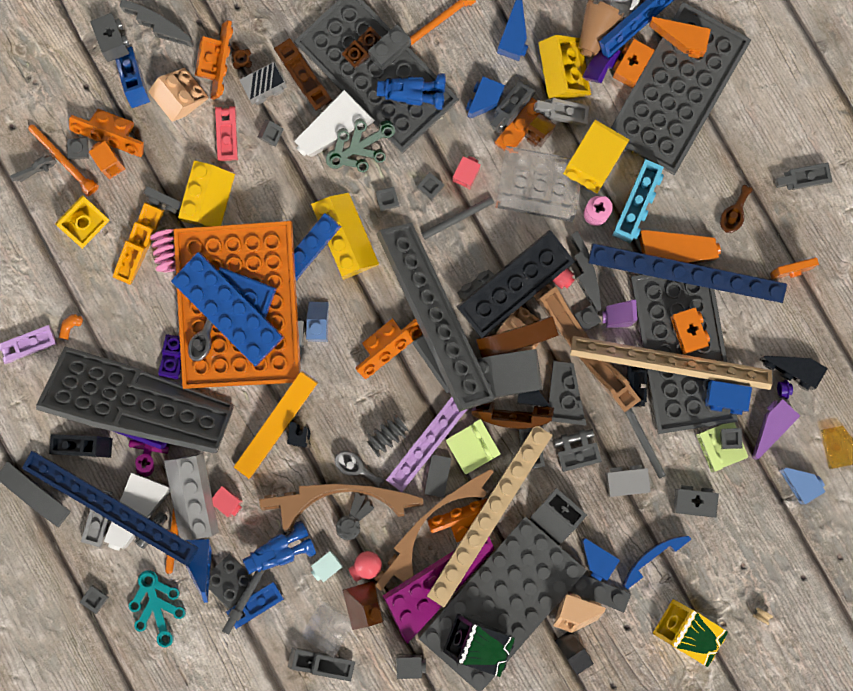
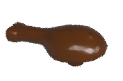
M742 185L741 193L736 203L723 211L720 225L725 233H733L743 225L745 219L743 206L748 195L753 191L752 187Z

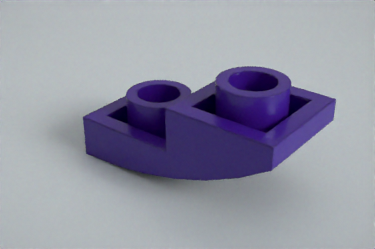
M600 49L589 63L582 77L587 81L602 84L608 68L613 69L621 51L617 50L612 56L607 58Z
M166 334L158 374L160 377L179 379L181 371L180 336Z

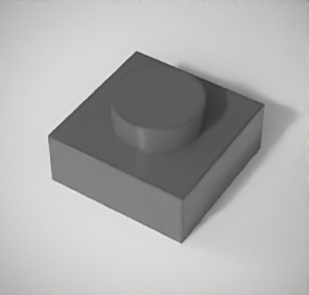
M265 119L257 137L276 147L284 129Z
M87 138L67 139V158L69 160L89 159V140Z
M429 172L417 186V189L432 201L445 185Z
M394 187L375 192L380 212L400 207Z
M592 304L574 314V317L584 331L602 322Z
M742 428L720 429L721 449H742Z
M92 585L80 603L93 613L98 614L109 596Z

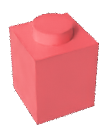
M463 156L453 176V182L471 189L481 168V164H478L479 161L470 156L468 158Z
M221 486L212 497L213 506L227 517L236 516L242 509L240 504L243 501L225 486Z

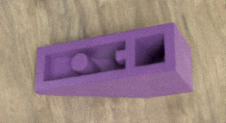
M636 300L609 305L605 308V311H602V323H606V328L630 327L637 321Z
M783 399L774 400L767 407L769 411L764 415L752 454L754 460L759 459L800 417Z

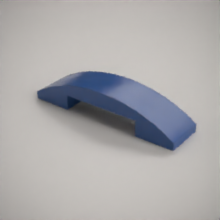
M689 536L670 538L647 550L629 570L623 583L624 588L628 590L642 579L643 576L639 570L665 549L670 547L673 552H676L688 543L691 538Z

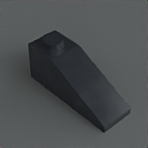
M51 434L49 454L111 458L113 438Z

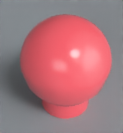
M365 551L356 557L354 565L348 568L356 582L361 579H372L381 572L382 562L376 553Z

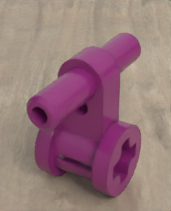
M129 440L128 446L130 448L143 450V454L139 455L135 460L136 472L141 477H148L154 472L152 452L169 453V446L158 449L137 440ZM144 463H148L145 468H142Z

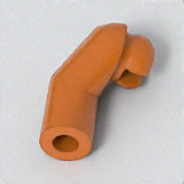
M72 314L63 320L58 338L68 340L71 328L81 326L83 318L77 316V314Z

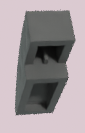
M292 647L287 667L291 670L307 672L312 675L351 682L356 661Z

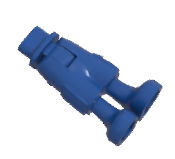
M438 74L436 80L432 82H425L423 77L391 79V82L390 79L378 81L377 96L385 97L386 100L405 102L409 105L421 106L423 102L430 103L437 110H443L446 74ZM423 91H432V92H436V93H435V94H423Z
M301 521L296 522L294 530L290 534L285 536L281 533L271 538L268 543L257 548L254 553L251 552L250 556L242 559L247 572L251 574L255 571L261 572V570H267L278 565H286L293 562L294 556L298 554H306L308 557L315 556L316 551L310 538L294 547H288L290 543L308 537V532Z

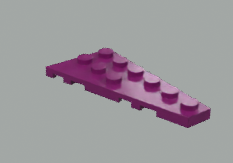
M488 537L454 593L495 550L490 537ZM454 551L383 595L391 615L407 644L442 607L428 598L427 594Z

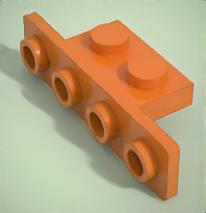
M229 20L222 24L220 40L205 36L200 38L195 76L213 80L210 99L213 100L219 98L224 91L222 81L227 72V65L225 63L230 53L229 39H231L233 34L232 21Z
M101 109L96 110L90 121L74 115L69 117L70 131L91 138L94 141H106L113 148L142 157L144 143L129 137L130 132L134 128V122Z
M392 318L362 342L370 356L356 366L357 372L364 379L369 378L415 339L420 337L423 333L417 320L414 319L401 329Z
M488 498L474 501L470 505L455 508L451 512L436 515L429 519L427 522L431 533L451 527L456 542H460Z

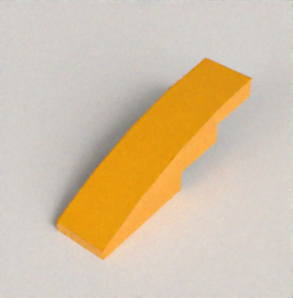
M147 202L144 203L138 221L134 223L130 237L125 241L112 276L113 278L129 285L132 284L152 242L150 237L155 234L164 212L163 209Z

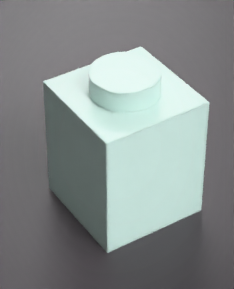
M329 551L311 566L313 569L311 573L317 581L321 579L325 582L340 570L343 565L335 554Z

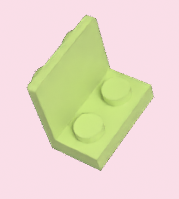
M481 419L446 439L464 474L470 473L501 454Z
M735 422L722 424L696 434L711 472H716L723 469V467L748 458L743 442L742 449H721L720 429L737 428Z

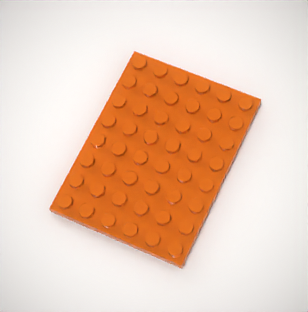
M292 221L173 229L176 275L197 252H200L218 271L222 267L277 288L266 319L284 336L274 349L257 366H254L213 324L210 333L211 350L203 360L193 361L188 354L189 342L195 334L203 329L207 317L177 288L183 389L293 383L301 372Z

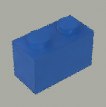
M710 381L708 382L705 406H710L712 411L722 412V409L730 410V414L742 415V412L749 411L752 387Z

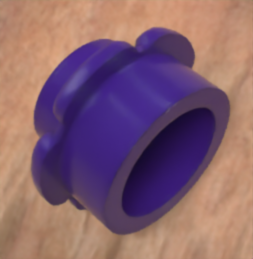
M788 380L778 382L777 394L779 398L789 399V395L793 394V385Z

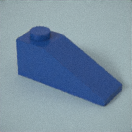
M516 0L498 46L497 54L520 61L521 56L525 57L529 45H526L527 35L522 0Z
M131 46L127 48L129 51L128 55L115 60L124 94L131 108H135L149 103L150 99L133 47Z
M186 540L199 548L192 562L186 568L203 602L208 603L212 556L210 540Z

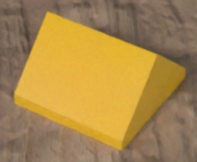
M82 195L59 218L55 225L83 249L110 220Z

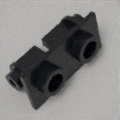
M627 366V381L641 400L633 407H645V403H647V388H641V385L647 384L648 370H645L646 368Z

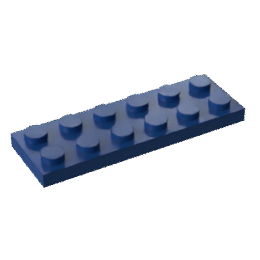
M197 252L171 280L254 366H257L284 338L200 252Z

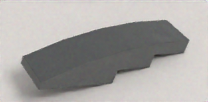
M121 0L120 8L122 11L137 16L136 20L139 25L153 28L152 32L155 37L189 47L194 46L192 39L166 18L141 5Z
M576 231L570 236V240L578 254L574 255L573 260L581 272L576 281L590 305L592 304L596 313L601 310V302L593 264L588 263V249L579 232Z
M7 461L0 470V482L59 528L71 513L51 493L40 487L29 476L23 474L12 463Z

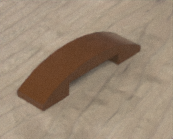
M290 38L274 48L281 62L315 111H318L332 101Z
M551 316L534 321L528 325L478 338L476 341L481 356L484 358L528 347L559 336L554 318Z
M488 402L473 407L471 414L484 422L500 427L532 428L551 422L554 407L534 406L532 413L496 410L495 402Z

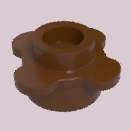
M249 49L233 51V67L237 70L241 67L250 68L252 66V61H250L251 51Z

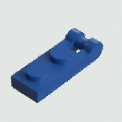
M275 582L249 598L243 609L246 616L236 621L235 629L284 600ZM232 608L226 611L227 615H229Z

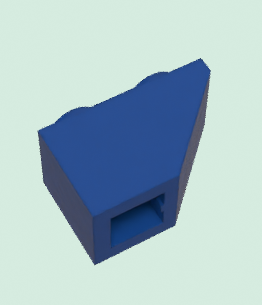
M482 77L481 82L477 81L473 90L476 93L473 100H469L466 107L468 117L474 118L497 108L505 85L486 77Z

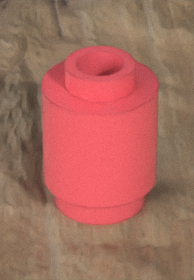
M567 268L552 282L561 289L564 287L568 289L575 281L572 278L575 274Z

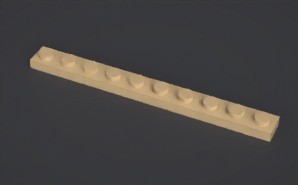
M577 336L572 338L571 356L770 390L772 386V370Z
M539 426L531 429L427 594L428 598L442 607L446 606L551 439L552 434Z

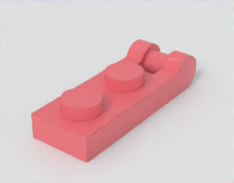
M229 106V108L224 109L222 107H215L218 161L238 160L236 106ZM223 116H229L230 120L223 121Z

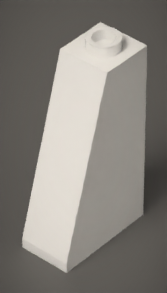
M344 90L294 141L298 145L296 149L303 156L307 154L313 157L336 144L338 138L337 131L339 129H347L351 136L355 129L354 122L357 119H364L367 126L375 120ZM359 123L357 127H363L364 124ZM342 133L340 137H345L347 134Z
M131 473L120 502L150 519L170 493V488L154 480L141 477L136 473ZM111 522L104 542L109 543V548L119 551L120 548H127L136 536Z

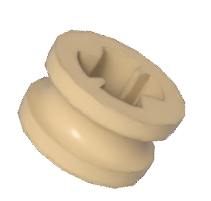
M757 607V613L753 614V617L769 625V619H773L774 616Z

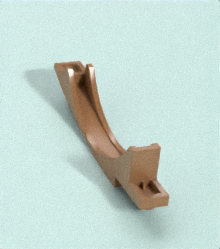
M548 284L533 296L547 316H553L558 332L570 347L573 336L589 338L571 313L556 286L552 288ZM579 357L624 413L641 401L629 385L630 383L610 362Z
M490 469L446 496L418 520L394 547L400 554L392 556L387 563L390 565L386 572L382 570L375 578L378 582L375 586L382 591L393 575L403 582L413 577L412 553L414 542L426 519L438 508L451 501L466 497L484 498L487 492L482 487L494 471Z
M325 484L299 486V494L297 495L296 492H287L281 497L266 495L264 499H259L262 511L281 508L283 530L288 532L291 531L294 523L305 509L319 499L332 494L355 492L372 496L391 508L398 517H404V508L423 506V498L372 486Z

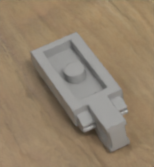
M552 98L545 101L538 100L534 104L533 112L544 114L548 119L585 127L588 124L589 106Z
M102 490L103 492L112 496L113 492L108 490ZM90 509L81 542L102 547L110 520Z

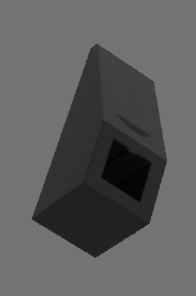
M766 355L760 358V361L764 362L763 366L772 371L776 369L781 372L780 375L789 381L793 379L799 383L798 386L806 391H809V389L815 390L828 369L811 358Z

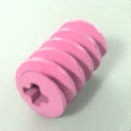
M606 196L591 198L584 209V219L592 226L604 224L612 212V203Z
M173 229L158 231L150 237L152 241H155L152 243V248L156 249L153 252V255L157 257L154 262L160 264L156 267L158 272L168 273L176 271L175 252H173L175 247L174 244H171L174 241V237L170 236L174 232Z

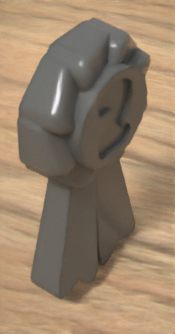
M51 155L40 157L32 164V167L12 174L10 177L12 181L23 182L37 172H48L49 168L54 166L57 161Z
M356 493L349 516L341 517L336 523V533L343 540L355 539L360 532L359 521L374 509L373 506H370L369 501L360 509L365 499L364 495L360 496L359 493Z

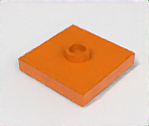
M815 257L779 266L770 273L771 280L790 276V278L801 276L802 272L810 271L818 266V259Z

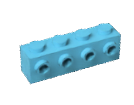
M645 159L612 236L631 243L633 239H637L641 231L638 226L641 221H645L649 212L646 210L648 203L652 204L656 196V192L653 191L656 185L660 186L664 177L661 174L663 166Z

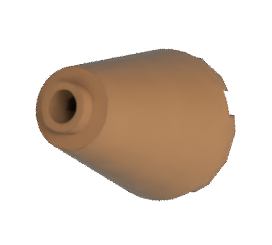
M588 0L586 3L578 48L581 50L580 53L587 57L597 55L601 49L599 41L622 21L624 16L623 13L618 14L620 10L599 1L598 5L593 3L594 0Z

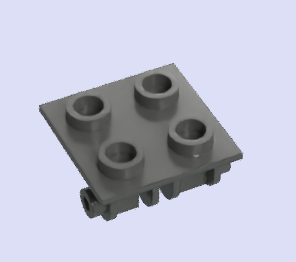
M229 554L210 571L209 590L230 610L240 600L252 576Z

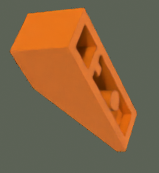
M652 17L649 27L683 53L688 54L689 57L700 58L704 56L711 29Z

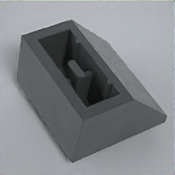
M555 488L529 519L560 545L585 519L587 514L560 490Z

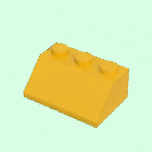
M554 35L538 42L548 99L567 100L591 95L589 81L582 77L586 70L584 55L580 53L581 50L578 48L580 38Z
M194 160L178 218L182 222L202 227L221 226L235 174L217 166Z

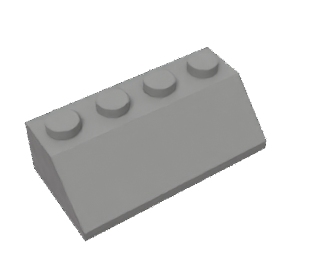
M204 454L165 460L164 463L179 536L185 540H195L211 537L219 533Z

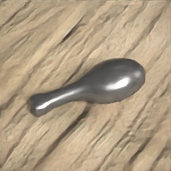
M208 318L203 329L195 334L189 342L188 354L193 361L203 360L211 350L210 333L213 323Z
M345 450L335 455L336 467L343 474L364 477L377 488H380L381 484L384 483L383 478L377 477L365 469L357 454Z

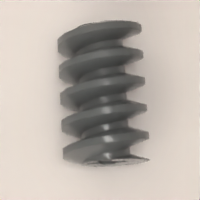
M395 414L393 415L394 422L387 419V427L383 424L380 425L381 432L374 429L375 436L367 434V443L378 457H380L379 450L387 452L385 445L392 448V440L399 443V435L406 438L405 431L409 432L401 419Z

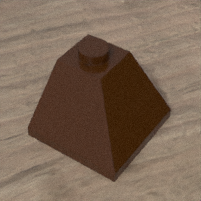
M374 581L342 590L352 630L370 627L384 621Z

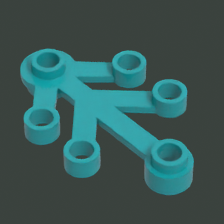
M146 570L138 577L140 588L128 607L131 612H138L142 608V599L148 593L149 601L140 619L135 622L134 628L138 632L146 630L148 626L147 621L153 612L159 630L157 643L160 647L166 648L174 642V635L167 629L162 609L173 614L176 619L184 618L186 610L183 607H176L159 598L156 589L167 594L171 600L179 598L180 590L158 581V576L154 571ZM146 577L152 578L151 584L145 582ZM171 590L177 591L176 597L170 595ZM133 602L138 603L137 610L132 608ZM178 609H181L183 611V615L181 617L177 616L176 611ZM139 622L144 623L143 629L138 628ZM164 635L169 636V642L163 641Z

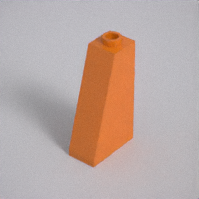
M642 230L638 235L643 254L692 264L714 261L721 254L720 244L716 243V239L713 237Z

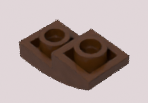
M370 26L357 41L354 40L345 49L342 55L354 68H357L369 57L368 50L382 37Z

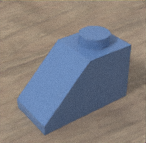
M309 302L306 326V340L308 342H328L329 302Z
M790 468L779 470L800 504H807L826 492L823 488L825 486L824 482L819 476L816 477L815 474Z

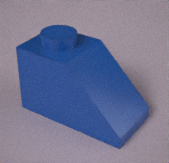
M583 538L581 542L587 567L592 571L591 576L600 582L602 579L608 581L620 560L586 538Z

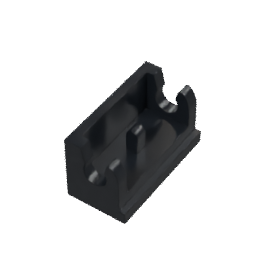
M290 422L287 444L310 449V429L304 426L302 431L299 424Z

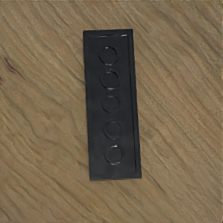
M549 230L456 307L477 334L483 338L575 261L553 232Z

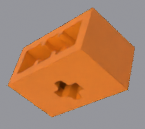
M635 39L631 44L627 43L622 51V54H624L622 61L617 60L612 69L615 71L613 78L634 88L655 50ZM631 60L635 61V63L632 66L629 65V62H631Z
M106 141L94 144L92 150L89 151L100 171L109 180L126 169Z
M696 307L670 317L683 355L709 346L710 337L707 330H703L701 324L703 323V317L700 311L697 312ZM694 328L695 332L692 335V333L687 332V329Z

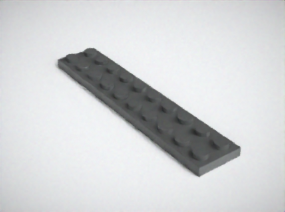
M407 223L379 230L376 235L459 412L493 401L495 397L413 224Z

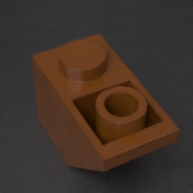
M540 113L527 127L525 134L527 142L534 147L538 146L541 148L555 130L556 125Z

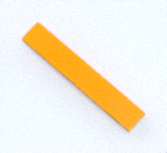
M303 371L299 373L235 464L234 468L248 479L254 475L317 386L318 382Z

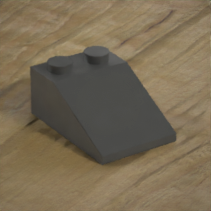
M537 349L477 359L495 398L543 389Z

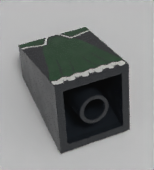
M457 614L443 652L459 664L501 677L502 672L506 668L509 653L514 648L515 638L506 632Z

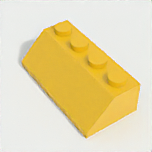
M349 193L329 196L311 204L317 220L324 213H328L342 226L328 242V246L343 280L379 265Z

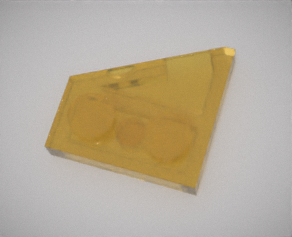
M843 426L821 430L829 469L853 465V438Z

